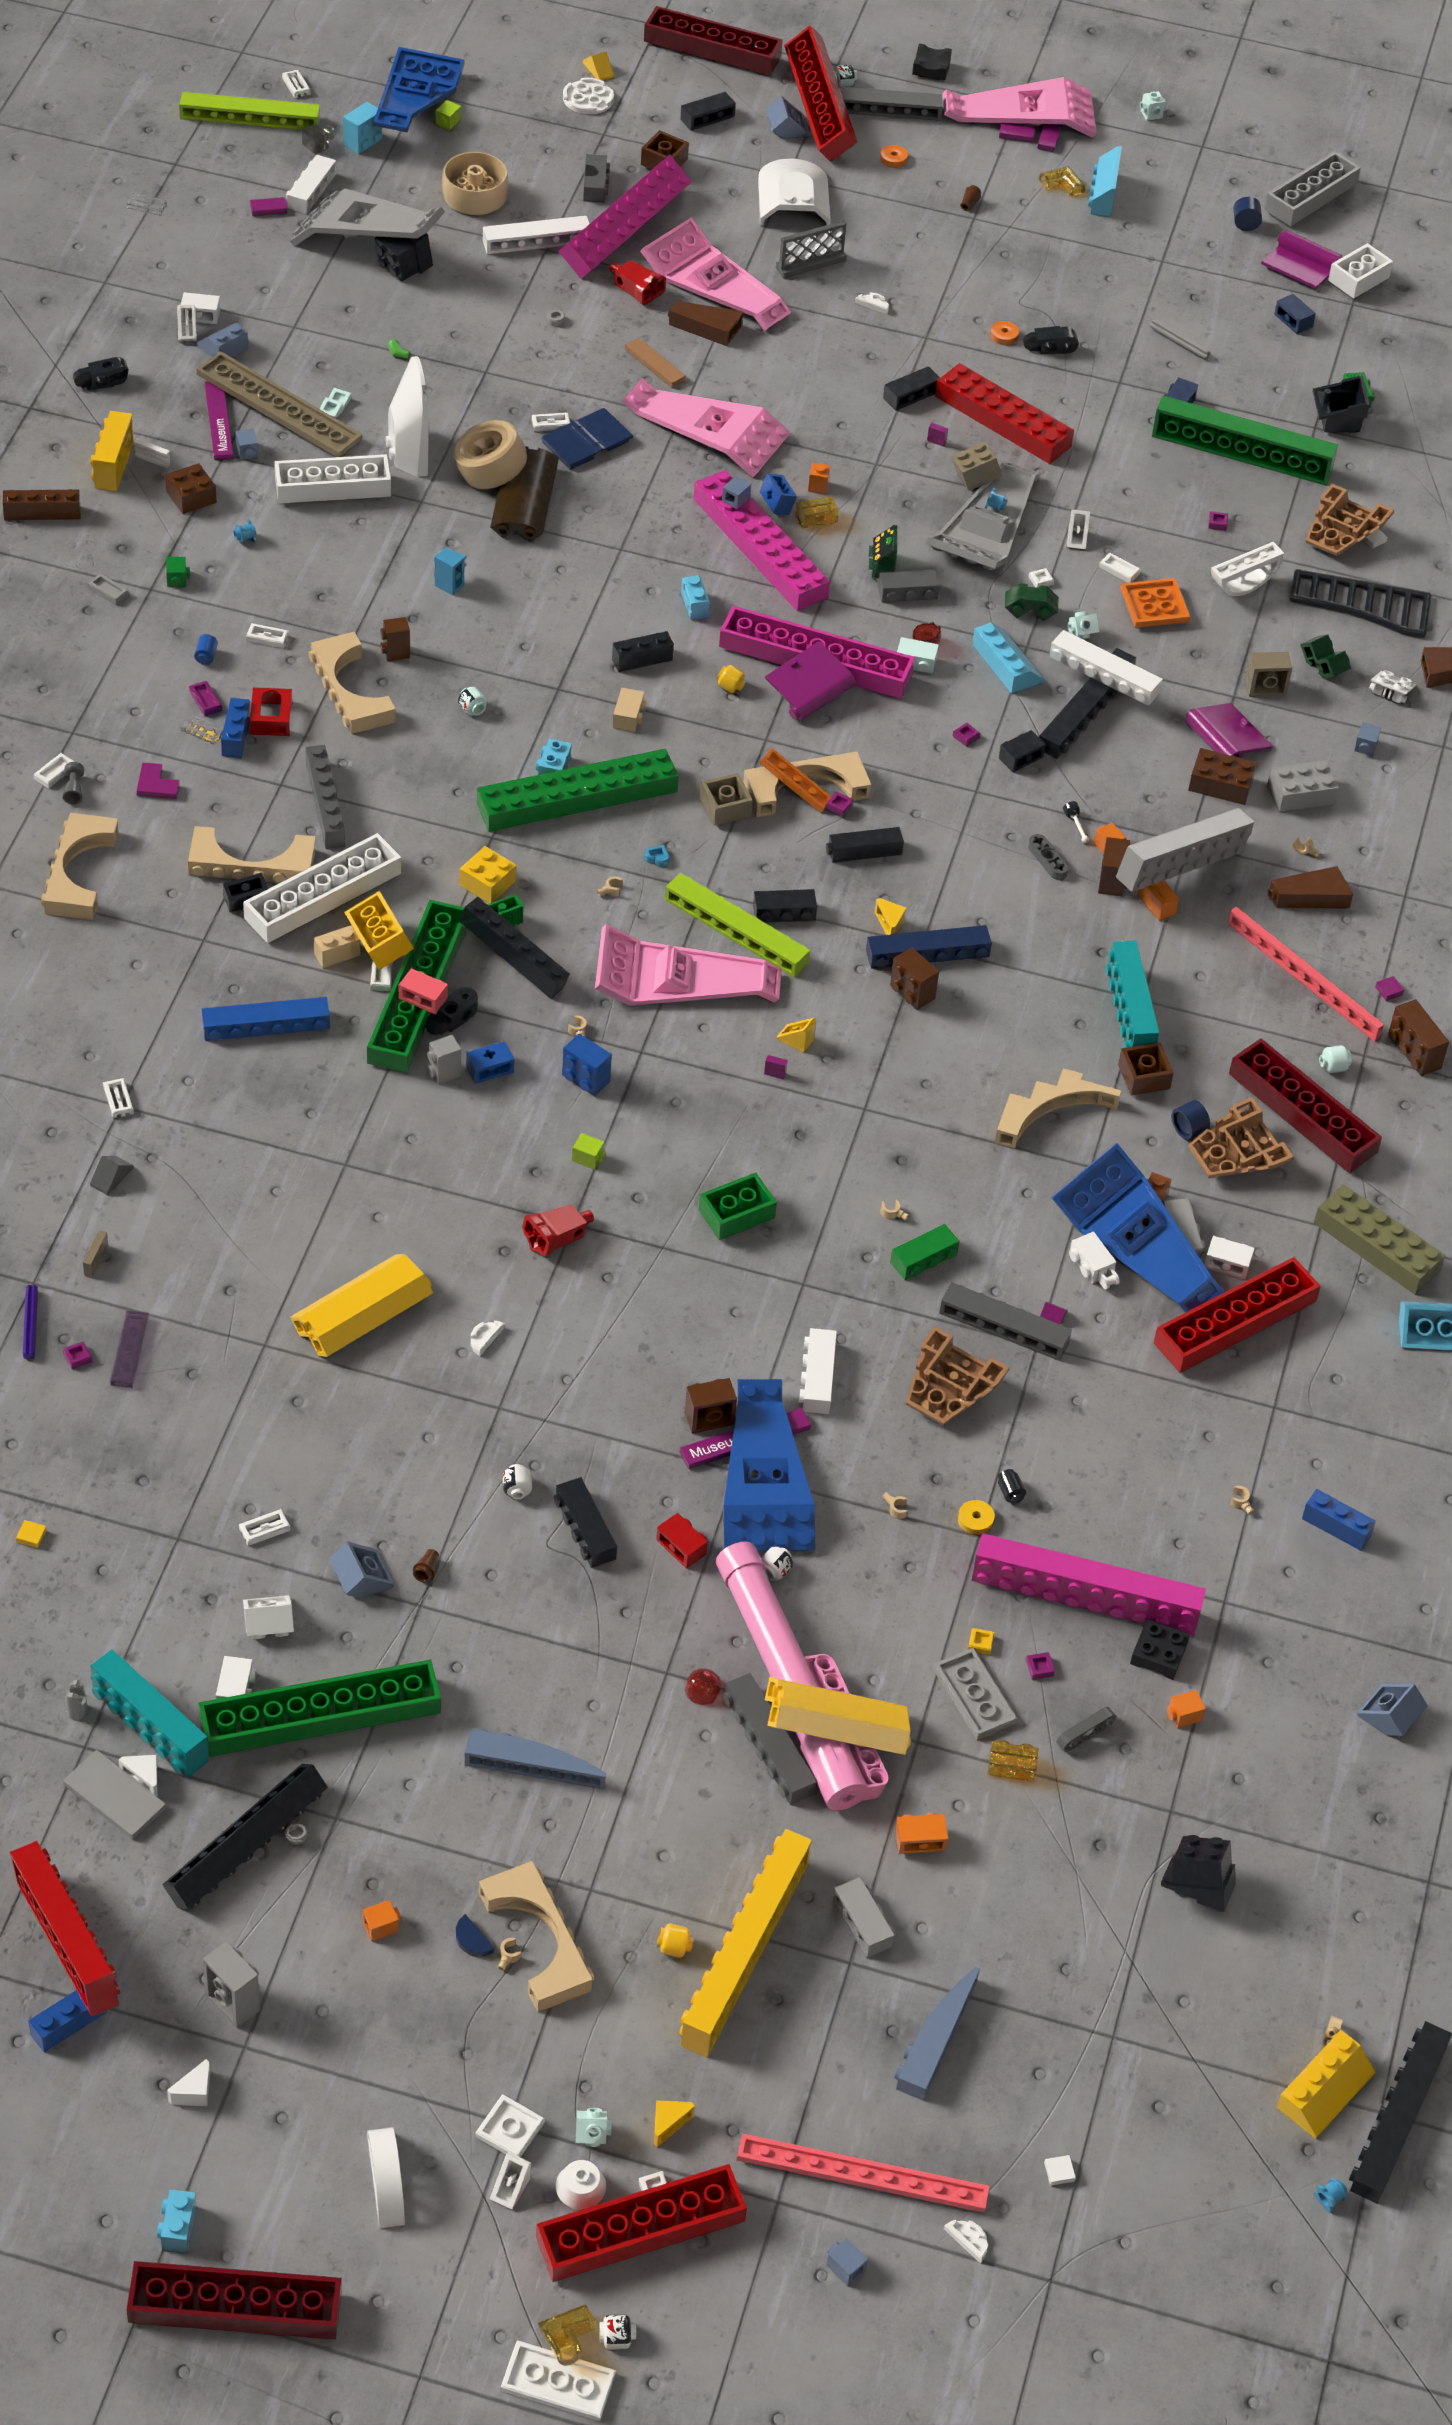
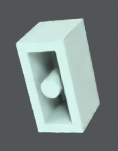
M901 637L897 652L915 657V671L933 674L939 644Z

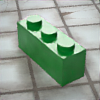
M943 1224L892 1249L890 1263L904 1280L916 1277L922 1271L934 1268L939 1263L954 1258L958 1254L960 1241L947 1225Z

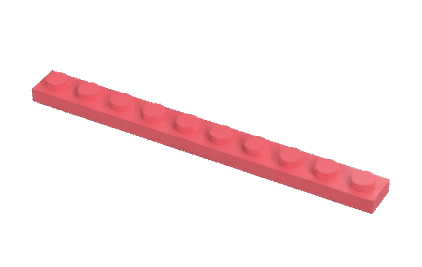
M1237 907L1230 911L1228 925L1374 1042L1380 1039L1384 1024L1379 1019L1371 1015L1364 1007L1356 1003L1349 995L1341 991L1334 983L1330 982L1319 971L1306 963L1304 959H1301L1292 952L1290 948L1282 944L1246 913Z
M743 2133L737 2155V2161L985 2213L989 2186Z

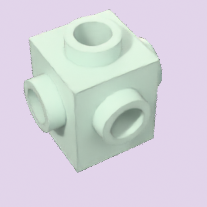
M1159 91L1143 94L1142 101L1140 102V111L1147 121L1161 119L1166 107L1165 99Z
M1086 611L1075 613V617L1069 618V632L1081 639L1090 638V634L1099 632L1097 613L1087 615Z
M588 2108L587 2111L577 2110L576 2143H585L590 2147L606 2144V2135L611 2136L612 2120H607V2111H602L599 2108Z

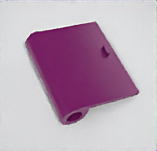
M1285 230L1278 237V247L1263 259L1261 264L1316 289L1329 277L1332 263L1341 259L1342 255Z
M820 641L765 676V679L790 703L789 714L794 720L797 719L798 721H802L856 685L853 674Z
M1232 703L1189 710L1186 714L1185 722L1215 752L1242 758L1244 753L1272 749L1273 747Z

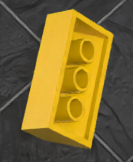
M1340 2030L1283 2091L1277 2109L1316 2139L1368 2083L1376 2071L1361 2045Z

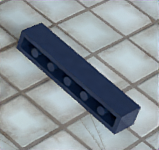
M987 925L871 936L867 937L866 953L871 968H884L893 966V959L911 947L929 963L990 957L992 942Z

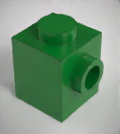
M166 557L167 587H186V579H190V567H186V557Z

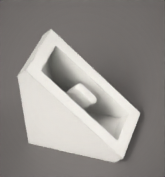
M1071 510L1067 547L1086 549L1089 511Z
M156 1755L121 1757L119 1759V1768L158 1797Z
M207 2059L167 2090L168 2102L171 2105L207 2106L210 2083V2063Z
M509 2152L506 2153L490 2200L507 2208L514 2209L530 2180L531 2162Z

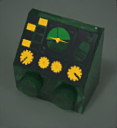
M897 525L891 526L874 537L873 545H869L868 557L872 558H869L868 570H872V578H879L880 573L895 572Z

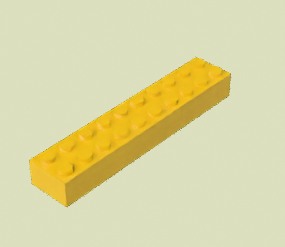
M785 1829L782 1836H777L772 1848L774 1851L772 1855L768 1854L762 1867L764 1868L762 1874L758 1873L752 1885L754 1887L752 1893L748 1892L742 1904L744 1906L742 1912L736 1913L732 1922L734 1926L732 1931L726 1932L722 1941L724 1946L721 1952L716 1951L711 1964H713L711 1971L706 1970L701 1981V1984H703L700 1991L696 1990L691 1999V2004L693 2005L690 2010H685L681 2017L680 2023L682 2026L679 2035L682 2036V2047L708 2058L809 1864L811 1839L788 1829Z

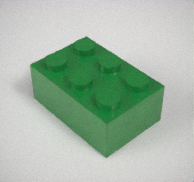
M755 1172L701 1193L698 1210L718 1240L775 1219L777 1201Z

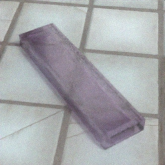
M126 1311L110 1379L111 1386L133 1388L149 1313Z

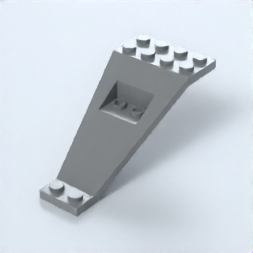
M344 188L340 192L336 190L329 196L330 199L327 197L319 203L321 207H317L310 213L312 217H308L302 222L303 227L300 226L293 232L294 237L290 242L293 246H296L314 233L343 234L346 239L350 236L353 238L356 235L419 238L432 228L445 211L440 206L435 210L432 208L425 212Z
M1008 461L1002 463L999 466L1002 476L983 484L940 532L928 537L926 544L930 545L931 549L941 552L944 550L949 552L948 555L959 558L960 556L966 558V562L983 564V568L993 570L1006 564L1032 485L1035 481L1039 480L1041 473ZM993 487L996 488V493L1003 496L1005 494V499L1008 500L1005 509H1000L999 512L991 506H988L987 509L984 508Z

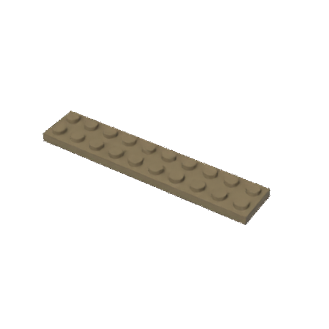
M221 351L197 368V375L336 457H341L362 440L360 432Z

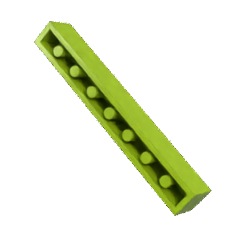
M182 92L179 103L180 119L318 131L320 122V104Z
M680 873L666 885L665 900L762 959L782 968V971L795 978L809 964L810 950L806 946L799 944L789 936L767 925L757 917L742 910L739 906L727 901L724 897L695 882L692 878Z

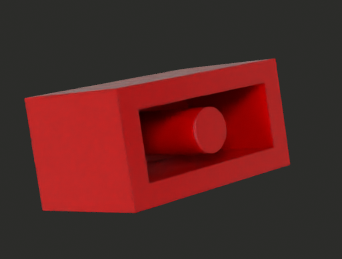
M676 1513L657 1527L656 1540L686 1569L707 1555V1538L704 1534L696 1531L692 1527L691 1522L687 1518H683L679 1513Z

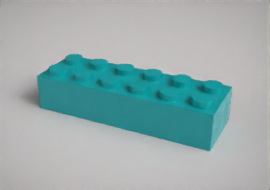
M1137 940L1112 942L1111 950H1108L1109 963L1105 965V973L1110 978L1109 990L1113 991L1112 1001L1113 1006L1117 1007L1116 1019L1121 1024L1120 1036L1121 1038L1124 1037V1048L1157 1043L1159 1029Z
M113 1649L90 1665L94 1696L98 1700L106 1702L110 1711L115 1715H120L126 1726L130 1729L134 1728L139 1733L142 1741L146 1744L150 1743L155 1748L156 1753L162 1759L166 1758L177 1773H182L188 1779L209 1762L207 1736Z

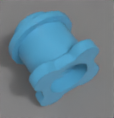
M993 487L984 508L987 509L988 506H991L999 512L1000 509H1005L1008 500L1005 499V494L1003 496L996 493V488Z
M247 520L246 525L235 526L233 534L236 541L244 543L245 540L252 539V542L257 541L256 528L251 520Z
M1331 2178L1326 2186H1317V2191L1314 2192V2195L1327 2212H1331L1337 2202L1347 2199L1346 2193L1348 2190L1341 2180Z

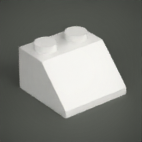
M289 1595L243 1600L247 1636H252V1639H262L267 1634L283 1637L288 1636L289 1632H294L292 1604Z

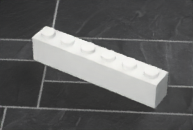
M587 216L486 226L483 227V244L487 254L565 246L589 225Z
M1065 630L1051 643L1049 657L1148 706L1160 694L1162 678Z

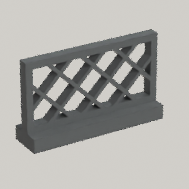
M841 221L782 237L779 262H776V269L783 279L845 262L847 257L844 253L846 222ZM840 228V231L833 235L834 231ZM821 233H826L820 240L817 239ZM830 236L833 238L827 245L824 244ZM806 237H810L805 244L801 243ZM794 241L789 248H786V243ZM814 241L817 242L812 249L808 248ZM837 241L839 242V245L832 247ZM800 245L801 248L796 253H793V250ZM805 250L808 251L807 254L802 255V253H803ZM790 254L793 256L792 258L785 260Z

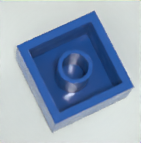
M579 1033L563 1047L562 1075L567 1080L580 1086L584 1091H588L595 1096L610 1082L612 1054Z

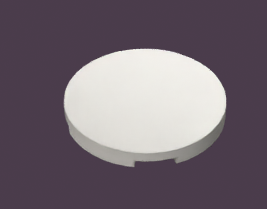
M581 78L580 81L570 82L565 86L563 101L569 109L577 113L599 114L605 112L613 105L614 91L602 80Z

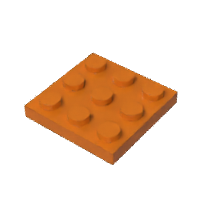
M1176 578L1121 583L1120 590L1135 628L1190 622V614Z

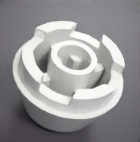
M577 2160L570 2163L559 2173L556 2180V2192L564 2204L571 2207L574 2211H579L595 2206L603 2199L606 2192V2180L602 2172L593 2163L586 2160Z

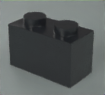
M1030 730L1001 744L999 759L1012 772H1015L1044 758L1046 744Z
M259 873L223 884V897L229 913L243 909L244 901L268 890L263 874Z

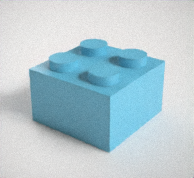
M366 102L343 116L344 146L360 154L382 140V127L374 126L373 122L377 107Z

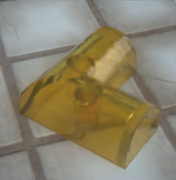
M1070 166L1042 172L1039 175V181L1046 190L1062 186L1069 196L1085 193V185Z
M584 2304L538 2322V2326L561 2365L568 2366L577 2362L582 2354L581 2345L576 2337L595 2330L596 2321L587 2305Z

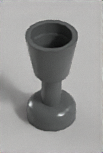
M69 762L65 765L64 773L70 778V781L66 783L62 798L68 804H78L82 801V791L78 779L84 775V766L78 762Z

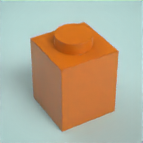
M812 463L809 476V492L827 493L831 465Z
M1113 823L1096 829L1094 844L1104 854L1107 837L1126 840V836Z
M1197 1690L1171 1697L1169 1707H1167L1168 1717L1171 1721H1174L1177 1728L1202 1722L1206 1711Z
M390 1900L362 1910V1922L371 1942L399 1932L401 1915L397 1907L393 1908Z

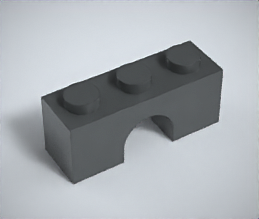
M586 154L583 201L604 202L605 195H608L609 185L605 184H609L610 163H607V155Z

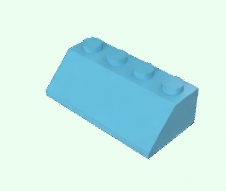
M1118 146L1099 157V163L1094 166L1088 207H1091L1090 214L1111 217L1122 146Z
M988 623L974 629L972 645L1011 694L1044 682L1045 679L1005 630L993 623Z
M1401 1301L1399 1315L1401 1347L1452 1350V1304Z

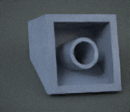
M783 96L779 97L767 108L768 120L771 122V130L775 135H780L783 139L806 138L810 136L804 114Z
M234 323L198 341L197 346L211 357L221 351L232 358L248 349V332L239 324Z
M346 1542L329 1558L333 1566V1572L338 1576L342 1585L343 1592L349 1596L364 1598L390 1589L395 1585L377 1549Z
M1382 1683L1360 1708L1357 1715L1385 1735L1403 1736L1409 1731V1727L1415 1720L1420 1718L1428 1705L1415 1684Z

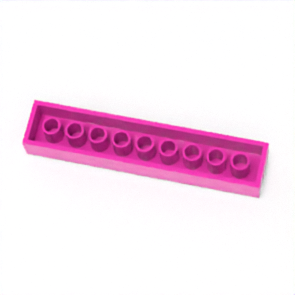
M668 155L558 252L582 279L692 182L674 158Z
M726 470L694 482L693 499L796 611L829 597L830 581L751 496L738 509L722 502L723 487L733 479Z
M732 606L720 630L719 647L783 665L820 641L853 674L856 680L855 686L902 699L913 675L915 657L736 606Z
M982 1533L972 1575V1581L982 1585H991L1003 1590L1020 1592L1027 1596H1036L1047 1601H1056L1071 1607H1080L1092 1612L1112 1615L1115 1618L1132 1620L1140 1624L1145 1623L1146 1619L1193 1636H1195L1206 1588L984 1533Z

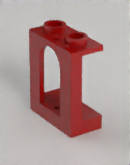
M253 687L250 735L290 736L291 705L293 704L292 689ZM261 704H280V716H260Z

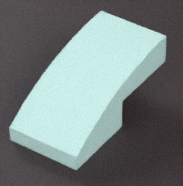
M334 388L329 398L326 397L320 410L337 418L352 398L351 393Z

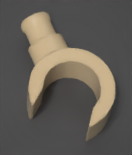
M1297 836L1293 843L1295 851L1300 854L1309 853L1317 858L1320 852L1313 847V840L1308 837L1305 845H1303Z
M617 876L608 878L606 886L598 889L597 894L599 896L603 894L613 897L619 896L620 889L611 886L623 887V879Z
M576 1015L574 1016V1023L581 1027H574L568 1024V1032L573 1036H577L580 1033L585 1037L587 1022L584 1017Z
M897 1199L894 1210H888L885 1207L884 1201H882L880 1212L884 1218L895 1219L898 1217L905 1221L909 1218V1215L900 1209L901 1205Z
M1234 1486L1233 1494L1241 1495L1244 1499L1231 1498L1230 1505L1234 1508H1242L1248 1515H1251L1254 1509H1252L1251 1504L1248 1502L1250 1497L1249 1490L1244 1486Z
M885 1492L882 1498L890 1505L889 1512L891 1516L896 1519L906 1518L908 1510H898L895 1506H906L907 1498L903 1496L894 1497Z
M506 1938L501 1943L500 1964L497 1966L501 1971H504L509 1963H515L521 1958V1951L513 1954L505 1951L506 1948L516 1945V1938Z
M1331 2016L1325 2037L1333 2039L1340 2031L1343 2019Z

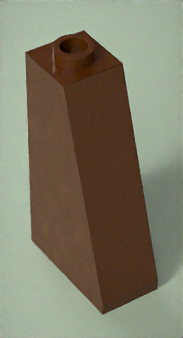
M677 301L669 309L668 317L670 326L727 346L743 326L744 312Z
M1424 647L1421 665L1426 688L1452 683V647Z
M1338 866L1271 880L1270 889H1268V897L1273 901L1276 908L1347 909L1350 908L1353 893Z

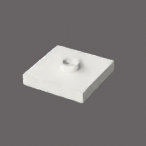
M502 2094L475 2132V2137L504 2154L509 2152L521 2158L545 2123V2118Z

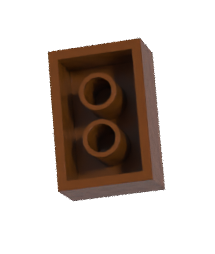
M1200 748L1191 774L1188 791L1245 805L1253 783L1257 762Z
M1417 999L1395 1006L1388 1032L1390 1039L1397 1044L1401 1053L1407 1057L1413 1069L1420 1076L1442 1069L1449 1045L1448 1039Z

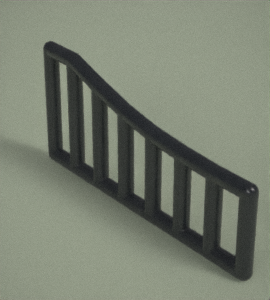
M1296 569L1293 576L1290 600L1292 602L1349 613L1405 635L1425 637L1431 593ZM1301 577L1312 579L1309 597L1298 595ZM1319 580L1331 582L1328 601L1317 598ZM1338 584L1349 586L1346 605L1335 602ZM1356 587L1368 589L1365 610L1354 607ZM1375 590L1386 592L1383 617L1372 613ZM1394 594L1405 595L1401 625L1390 621ZM1412 597L1423 599L1419 629L1408 627Z

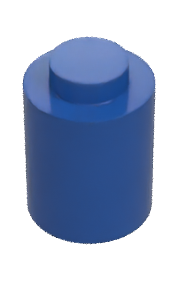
M204 634L199 637L194 654L197 662L205 665L213 662L218 641L214 636Z

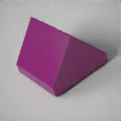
M1045 1302L1040 1316L1061 1324L1068 1310L1050 1302Z

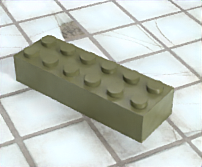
M1345 1184L1336 1190L1317 1209L1314 1224L1415 1295L1442 1269L1445 1254Z

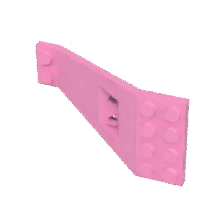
M1064 77L959 96L956 92H951L947 89L943 93L944 115L958 122L1029 123L1038 127L1041 124H1065L1091 138L1097 134L1091 91L1087 87H1082L1073 80H1068Z
M692 217L651 242L640 251L654 271L666 277V282L751 315L757 320L764 331L792 313L781 297L712 246Z
M644 378L622 400V403L636 415L701 442L709 448L712 447L726 453L752 478L791 433L765 408L656 390Z
M605 924L601 932L595 989L628 1006L759 995L776 1003L780 996L782 968L762 959L640 941Z

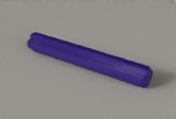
M36 1285L26 1286L23 1334L24 1359H34L38 1304V1287Z

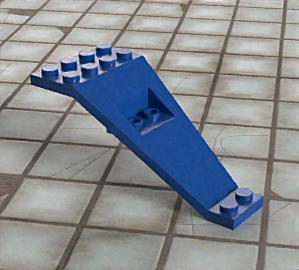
M398 47L373 121L374 126L408 133L412 118L457 90L465 60Z
M1118 1143L1112 1145L1051 1197L1079 1232L1083 1235L1094 1232L1113 1257L1175 1301L1184 1313L1224 1293V1290L1211 1276L1145 1176ZM1144 1218L1148 1219V1224L1146 1226L1142 1225V1220ZM1127 1232L1132 1233L1130 1240H1127L1125 1237Z
M782 1379L737 1380V1409L723 1503L724 1549L735 1543L751 1542L755 1545L757 1551H768L771 1547L785 1548L788 1551L815 1550L814 1501L783 1405ZM753 1470L757 1471L758 1477L752 1478L750 1472ZM778 1470L781 1473L780 1478L773 1477V1471Z

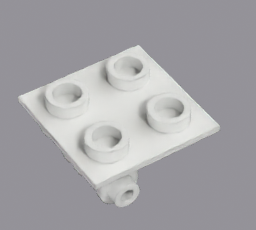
M1384 670L1371 679L1372 683L1369 690H1372V693L1385 697L1388 689H1390L1388 699L1390 700L1392 697V701L1401 704V702H1406L1407 696L1405 695L1415 688L1416 684H1413L1408 678H1398L1394 676V673Z

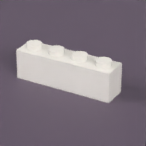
M316 155L309 162L306 170L302 171L298 181L294 182L292 189L287 192V209L307 215L335 177L336 160Z
M810 1328L809 1337L805 1336L804 1350H808V1354H803L802 1367H806V1372L801 1374V1385H805V1389H800L799 1403H803L804 1412L829 1414L836 1331Z

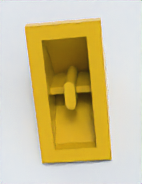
M607 51L592 55L583 60V64L596 79L604 81L614 77Z
M879 898L876 899L875 914L886 935L898 934L905 922L906 907Z
M810 1018L787 1024L779 1033L777 1039L804 1053L814 1041L816 1019Z
M656 2100L654 2145L656 2147H659L694 2118L695 2105L692 2102Z

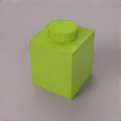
M446 100L436 109L435 125L451 130L461 120V106Z
M581 1133L572 1147V1161L595 1170L599 1162L603 1163L606 1157V1151H604L605 1142Z

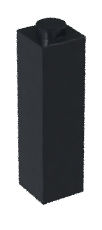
M900 827L829 835V843H826V853L830 855L832 863L897 856L903 853L904 840Z

